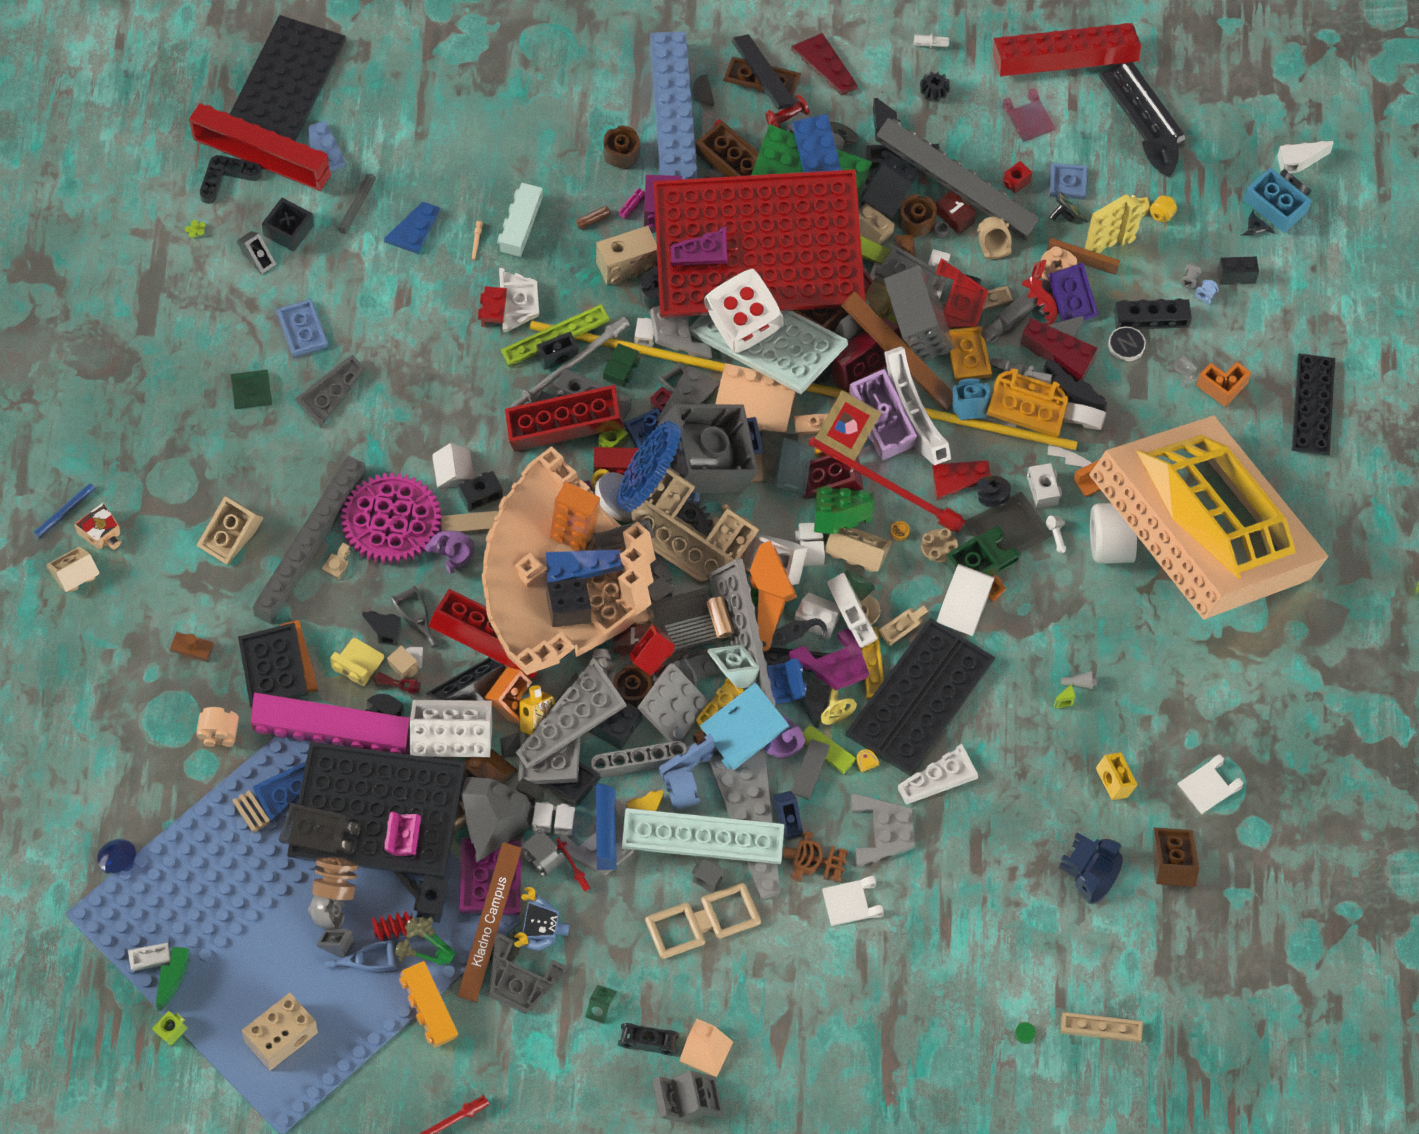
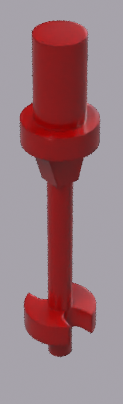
M560 838L556 839L558 843L556 849H562L575 875L573 877L574 880L578 881L584 892L590 890L591 887L585 879V873L575 866L565 848L568 845L567 842H562Z

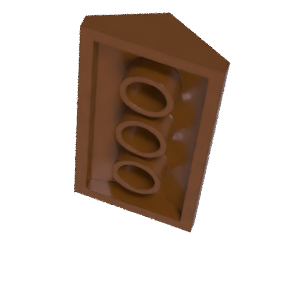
M732 56L723 81L765 91L744 59ZM771 66L793 98L797 91L801 73Z

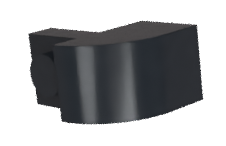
M376 694L367 700V709L364 711L401 716L404 713V705L391 695Z

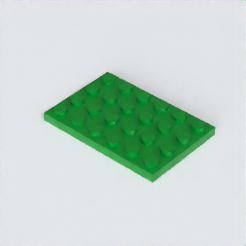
M768 125L751 175L803 173L794 133ZM836 149L841 170L856 171L857 197L859 201L872 162Z

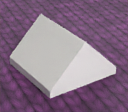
M449 443L432 454L437 489L457 487L464 480L474 478L470 449Z

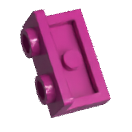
M390 812L387 823L385 850L395 856L415 855L421 816L418 814L399 815L396 812Z

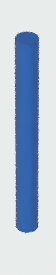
M89 483L34 532V535L37 538L41 537L90 494L95 487Z

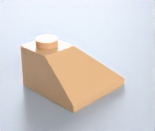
M696 1018L679 1062L717 1078L733 1041L715 1026Z

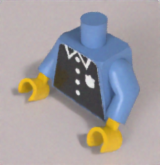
M533 887L524 888L529 896L523 894L521 898L525 901L530 899V902L527 905L523 932L514 936L520 940L514 943L515 946L520 947L523 945L525 948L540 951L555 944L556 934L568 936L570 924L559 922V912L556 908L537 895Z

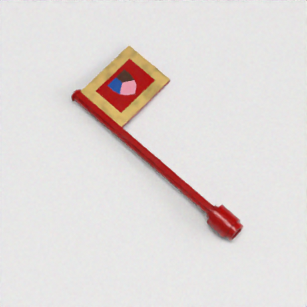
M842 390L818 434L809 440V447L812 446L933 514L938 519L939 525L952 532L956 531L959 533L965 522L962 515L948 507L945 510L935 507L855 461L881 412Z

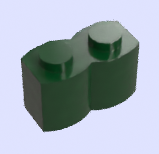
M618 343L604 369L603 379L621 387H624L626 383H630L633 376L631 372L634 368L638 367L641 360L639 358V351Z

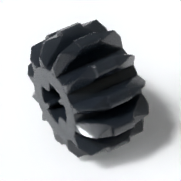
M931 71L929 75L925 74L920 81V92L924 94L925 99L930 97L931 102L934 99L940 101L941 98L945 99L947 93H949L950 81L946 79L945 74L940 75L939 71L934 74Z

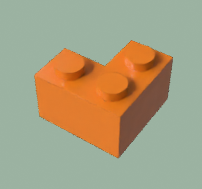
M1238 362L1226 373L1210 363L1199 374L1196 386L1226 407L1248 384L1251 372Z
M507 667L485 696V699L492 701V706L509 722L520 724V702L523 700L521 697L532 682L521 670Z

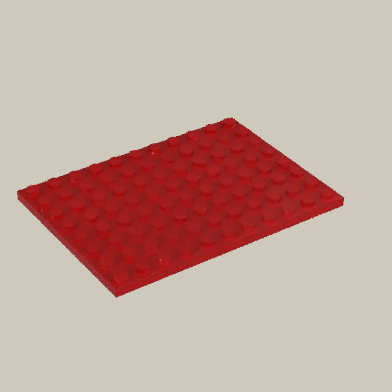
M855 170L653 181L661 318L710 315L705 307V296L724 282L750 269H754L761 277L780 311L842 307L841 305L853 292H856L865 301ZM726 227L727 263L672 266L671 245L691 238L696 239L704 236L706 233H714L719 231L720 228Z

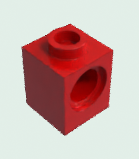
M1019 161L1004 172L1003 183L1007 189L1016 194L1031 182L1033 172Z

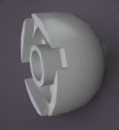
M315 895L308 907L309 916H311L317 926L323 929H339L345 917V913H341V906H345L344 900L323 898Z

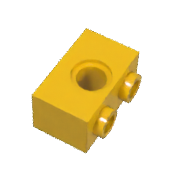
M1121 752L1104 755L1096 767L1111 800L1128 798L1138 785Z

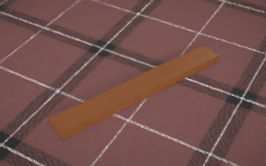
M853 292L841 306L886 352L902 346L905 349L912 379L943 411H946L952 405L953 392L856 292Z

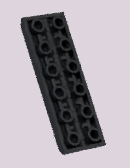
M1133 62L1122 63L1099 74L1103 83L1145 141L1175 134L1178 144L1186 140L1180 127Z
M1298 353L1292 451L1330 455L1335 358Z

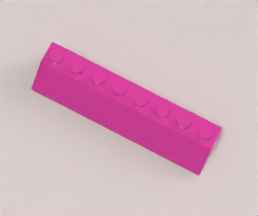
M254 693L251 725L252 730L258 734L268 733L280 738L292 737L299 741L311 740L316 743H329L338 746L408 754L410 718Z

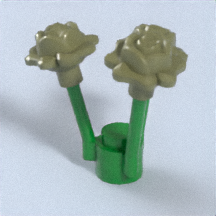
M421 917L417 919L412 918L405 926L407 939L397 944L395 955L399 956V962H402L408 956H417L441 966L442 963L448 965L456 951L435 934L436 931L431 928L432 917L428 919ZM417 935L427 939L438 948L435 953L437 958L416 952L415 949L411 948L409 938Z

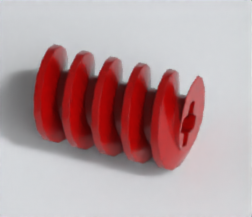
M404 911L403 918H401L399 913H396L395 919L389 914L387 921H385L383 916H380L379 922L373 917L372 925L375 940L378 937L380 942L383 941L384 935H386L388 940H391L392 934L398 939L400 932L406 937L407 931L405 926L413 918L412 912L411 916H409L407 911Z

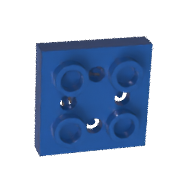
M658 408L624 422V427L637 448L643 445V441L647 440L648 435H651L652 431L658 426L655 424L661 414Z

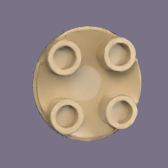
M947 528L929 531L923 535L921 540L923 554L928 559L939 563L946 562V554L959 547L957 539Z

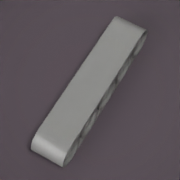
M674 741L598 754L592 759V770L600 774L601 778L659 769L661 765L677 756L674 752L679 751L685 755L687 747L683 742ZM658 754L662 755L663 757L657 759L654 756ZM642 758L643 761L637 762L635 759ZM617 761H622V762H624V764H623V765H617L616 762H617ZM599 764H602V765H604L605 767H604V768H597L596 766L599 765Z

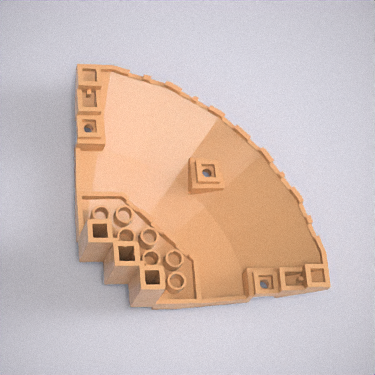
M552 446L528 464L521 473L522 477L517 483L514 482L511 486L512 490L507 496L502 498L499 512L494 517L493 527L489 530L486 537L487 545L483 561L482 583L488 620L508 658L526 675L559 664V660L569 652L578 657L626 630L638 620L637 615L651 605L648 586L654 582L650 564L656 558L650 532L639 522H636L623 532L626 546L612 549L621 550L620 557L624 570L586 579L592 608L591 623L552 627L546 597L548 582L546 552L574 551L569 546L556 543L550 538L555 498L565 481L593 494L590 487L578 477L577 472L564 461V457ZM599 504L595 533L621 526ZM594 538L586 551L597 550Z

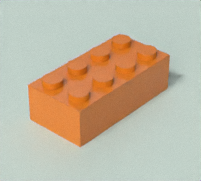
M565 481L555 498L550 538L556 543L569 546L574 551H586L594 538L593 534L596 529L600 497Z

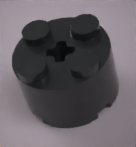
M654 266L645 272L640 280L641 302L650 310L653 307L660 306L658 266Z

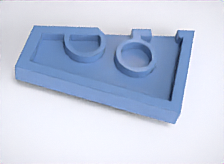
M326 120L310 125V148L321 150L327 154L330 171L345 167V160Z

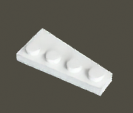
M960 744L953 752H948L936 763L928 765L927 769L920 773L917 772L900 783L898 791L907 805L978 779V773L963 745Z

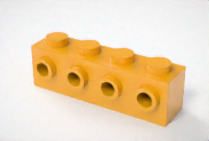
M425 961L402 970L401 977L399 978L400 984L409 993V996H407L411 1007H415L417 1010L416 1018L420 1026L424 1025L427 1042L429 1044L432 1043L433 1047L436 1048L456 1039L458 1032Z

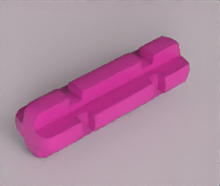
M640 188L636 189L634 195H631L624 204V207L619 210V216L626 219L640 203L639 200L641 201L645 197V192Z

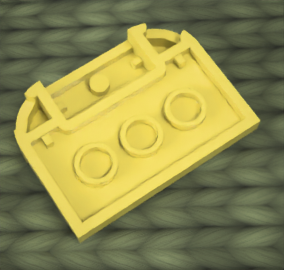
M1126 194L1092 214L1085 249L1100 254L1103 249L1108 246L1112 247L1117 242L1123 246L1126 243H1132L1136 239L1135 234L1139 228L1144 207L1135 195L1130 197Z

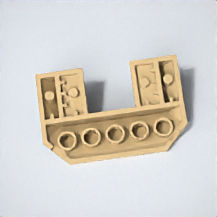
M668 468L666 470L667 473L663 476V480L659 482L658 487L654 488V492L650 493L649 498H646L640 507L638 506L636 510L634 509L631 512L632 520L637 522L649 518L654 538H651L654 551L698 581H707L710 579L709 573L736 559H740L759 531V528L744 515L741 517L728 507L708 536L689 525L676 515L694 490L695 485L681 477L679 472Z

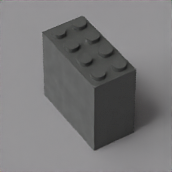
M918 265L884 278L902 337L911 350L922 361H929L934 356L939 354L945 355L952 349H955L937 291Z

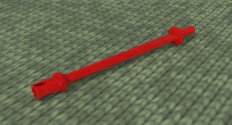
M483 1094L470 1103H464L460 1111L420 1134H436L464 1117L471 1119L475 1113L489 1107V1102Z

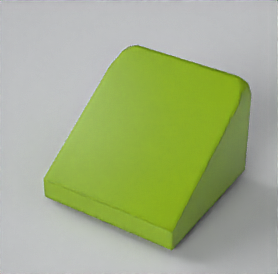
M1072 685L1068 686L1056 697L1055 709L1073 706L1076 696Z

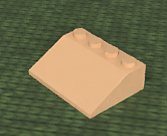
M725 363L716 404H744L746 417H756L760 433L785 438L797 392L754 369Z

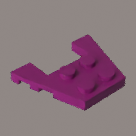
M849 628L839 631L836 636L845 648L815 659L807 648L802 646L790 651V659L798 658L803 668L812 670L817 674V678L834 690H839L868 678L869 671L861 648Z

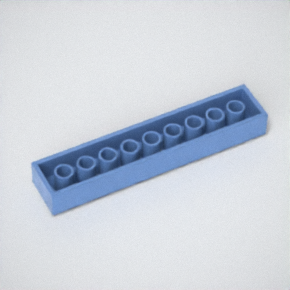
M686 32L650 33L659 175L682 176V179H697Z

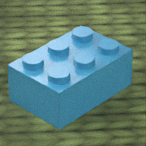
M1271 167L1246 189L1244 201L1283 233L1308 213L1312 201Z

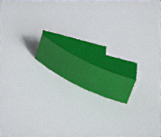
M172 947L170 966L161 965L156 997L158 1011H162L172 1000L185 977L190 960L189 948Z

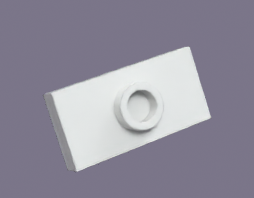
M169 943L128 950L131 971L170 964Z

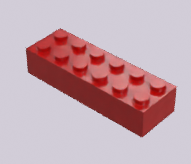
M615 385L505 408L509 443L514 452L624 428L620 396Z
M449 588L435 609L428 627L507 667L521 670L508 658L488 620L486 606ZM538 671L530 673L526 676L534 679Z

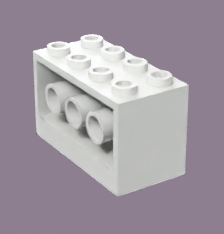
M413 700L410 716V755L490 757L492 701Z

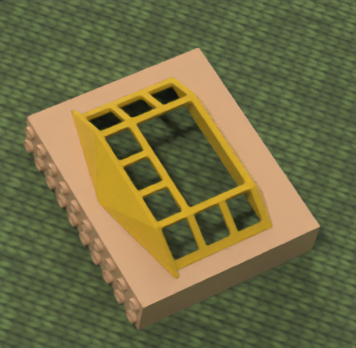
M1214 415L1106 450L1089 474L1203 620L1309 581L1329 557ZM1183 449L1196 457L1186 458L1174 451ZM1163 455L1177 463L1171 465L1157 457ZM1207 460L1257 521V524L1243 527L1194 464ZM1186 468L1199 485L1189 487L1176 470ZM1204 490L1217 508L1208 511L1194 493ZM1223 514L1236 531L1226 534L1213 516ZM1260 530L1268 554L1256 558L1249 533ZM1238 537L1242 539L1249 560L1240 565H1237L1230 541ZM1272 541L1278 547V551H1275Z

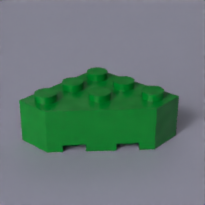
M828 486L817 487L814 532L835 534L839 532L840 528L850 529L858 526V522H871L874 493L868 490L851 491L848 488L832 489Z

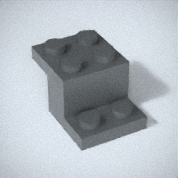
M688 1071L673 1079L660 1076L653 1079L660 1118L686 1124L704 1115L716 1118L724 1115L715 1076Z

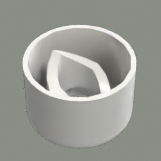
M1112 503L1093 505L1090 515V544L1093 560L1099 564L1134 563L1137 552V535Z

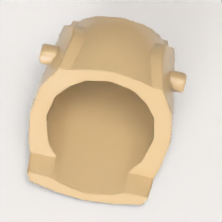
M989 217L979 224L977 232L979 233V242L985 259H999L1010 255L1012 252L1011 235L1008 229L1009 223H1005L1003 218Z

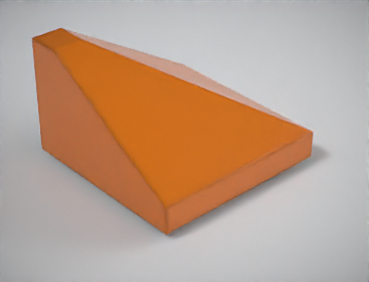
M996 575L992 576L994 581L988 595L992 602L1007 589Z

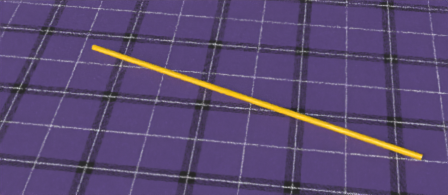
M531 321L530 330L540 332L553 325ZM584 333L574 339L592 343L600 336ZM609 338L601 344L602 346L616 348L617 344L620 343L639 351V354L719 372H723L725 363ZM811 383L805 391L838 398L843 389ZM924 408L931 419L1076 451L1078 441L1060 437L1056 438L1042 433L979 419L960 420L956 414Z

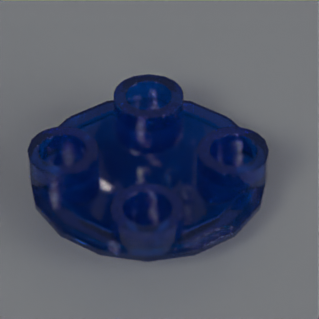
M125 839L109 841L98 852V865L106 874L129 871L133 867L136 849L130 841Z

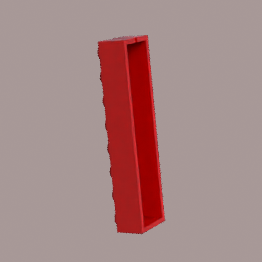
M1123 23L994 38L993 57L999 75L1002 77L1140 61L1141 43L1138 35H1136L1137 32L1133 23Z
M201 103L198 104L189 118L193 140L241 160L258 163L263 169L320 192L331 176L327 154L321 150L310 148L304 143L300 144L289 137H283L274 131H268L257 124L253 125L242 118L233 117L227 112L218 111L210 105Z

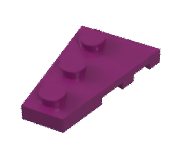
M726 227L720 228L719 231L714 233H706L704 236L696 239L691 238L671 245L672 266L727 263Z

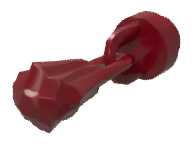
M378 672L373 677L376 685L399 686L401 690L408 691L409 694L413 695L420 691L421 682H418L417 679L412 678L410 680L404 678L397 680L381 672ZM405 683H410L409 688L404 687Z

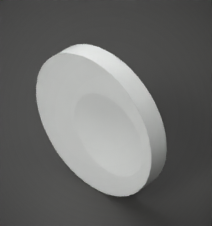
M612 472L604 474L595 485V495L600 497V506L611 517L619 521L633 522L632 511L626 512L621 509L616 501L618 498L616 496L619 493L617 491L620 488L619 484L622 482L621 479L624 475Z

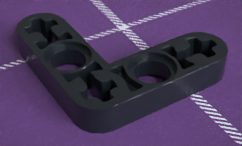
M220 155L213 156L209 161L200 188L201 201L210 204L217 199L224 175L249 181L259 180L262 176L261 166L255 162ZM238 165L241 168L238 171H232L231 167ZM213 176L218 178L214 183L208 181ZM209 188H211V194H209V196H205L208 194Z

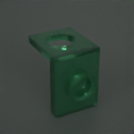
M597 985L590 997L585 1017L604 1024L609 1006L617 991ZM592 1008H601L603 1014L601 1016H595L592 1013Z

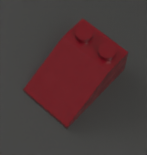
M828 455L799 464L803 498H816L817 487L822 488L824 486L831 487L832 489L848 488L851 491L864 490L862 474ZM857 456L855 461L860 464L859 457Z

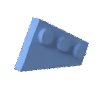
M711 733L705 736L706 741L700 745L695 743L690 746L685 755L678 754L661 765L659 773L662 780L664 781L663 775H666L667 772L690 766L691 770L696 764L711 760L716 755L714 739Z

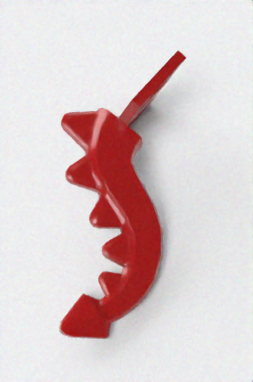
M1044 259L1034 264L1031 276L1022 282V286L1030 289L1028 298H1037L1038 306L1045 304L1043 312H1048L1049 315L1045 316L1048 322L1043 324L1050 325L1055 323L1058 310L1054 298L1043 289V281L1038 280L1042 277L1047 260Z

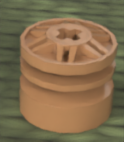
M338 857L317 858L316 865L323 868H316L315 873L323 876V878L313 880L312 894L336 900L354 899L355 884L347 882V880L357 878V874L350 871H357L358 864Z

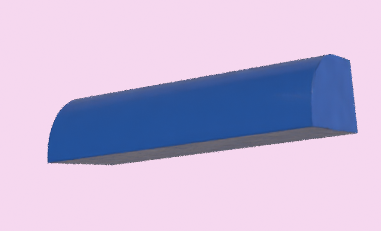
M596 784L597 870H617L616 792L611 786Z

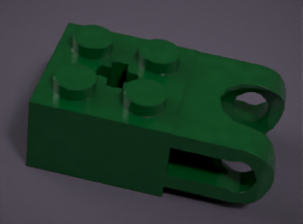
M996 526L947 553L946 565L953 575L958 564L993 576L1019 562L1021 553L1017 548L1004 551L996 546L1004 537L1002 527Z

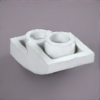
M1068 402L1063 420L1067 423L1082 424L1084 428L1102 430L1107 414L1104 411L1089 406Z

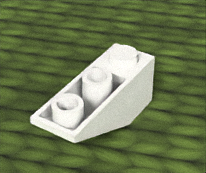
M1333 141L1305 142L1302 144L1280 146L1277 155L1280 170L1286 169L1289 173L1304 170L1330 154Z

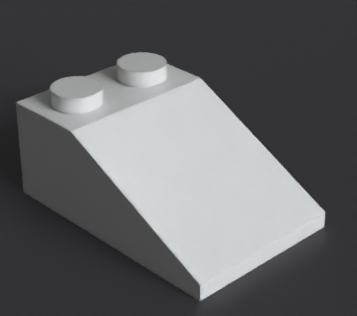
M757 533L742 556L746 570L750 572L759 545L771 541L778 552L791 584H799L807 547Z

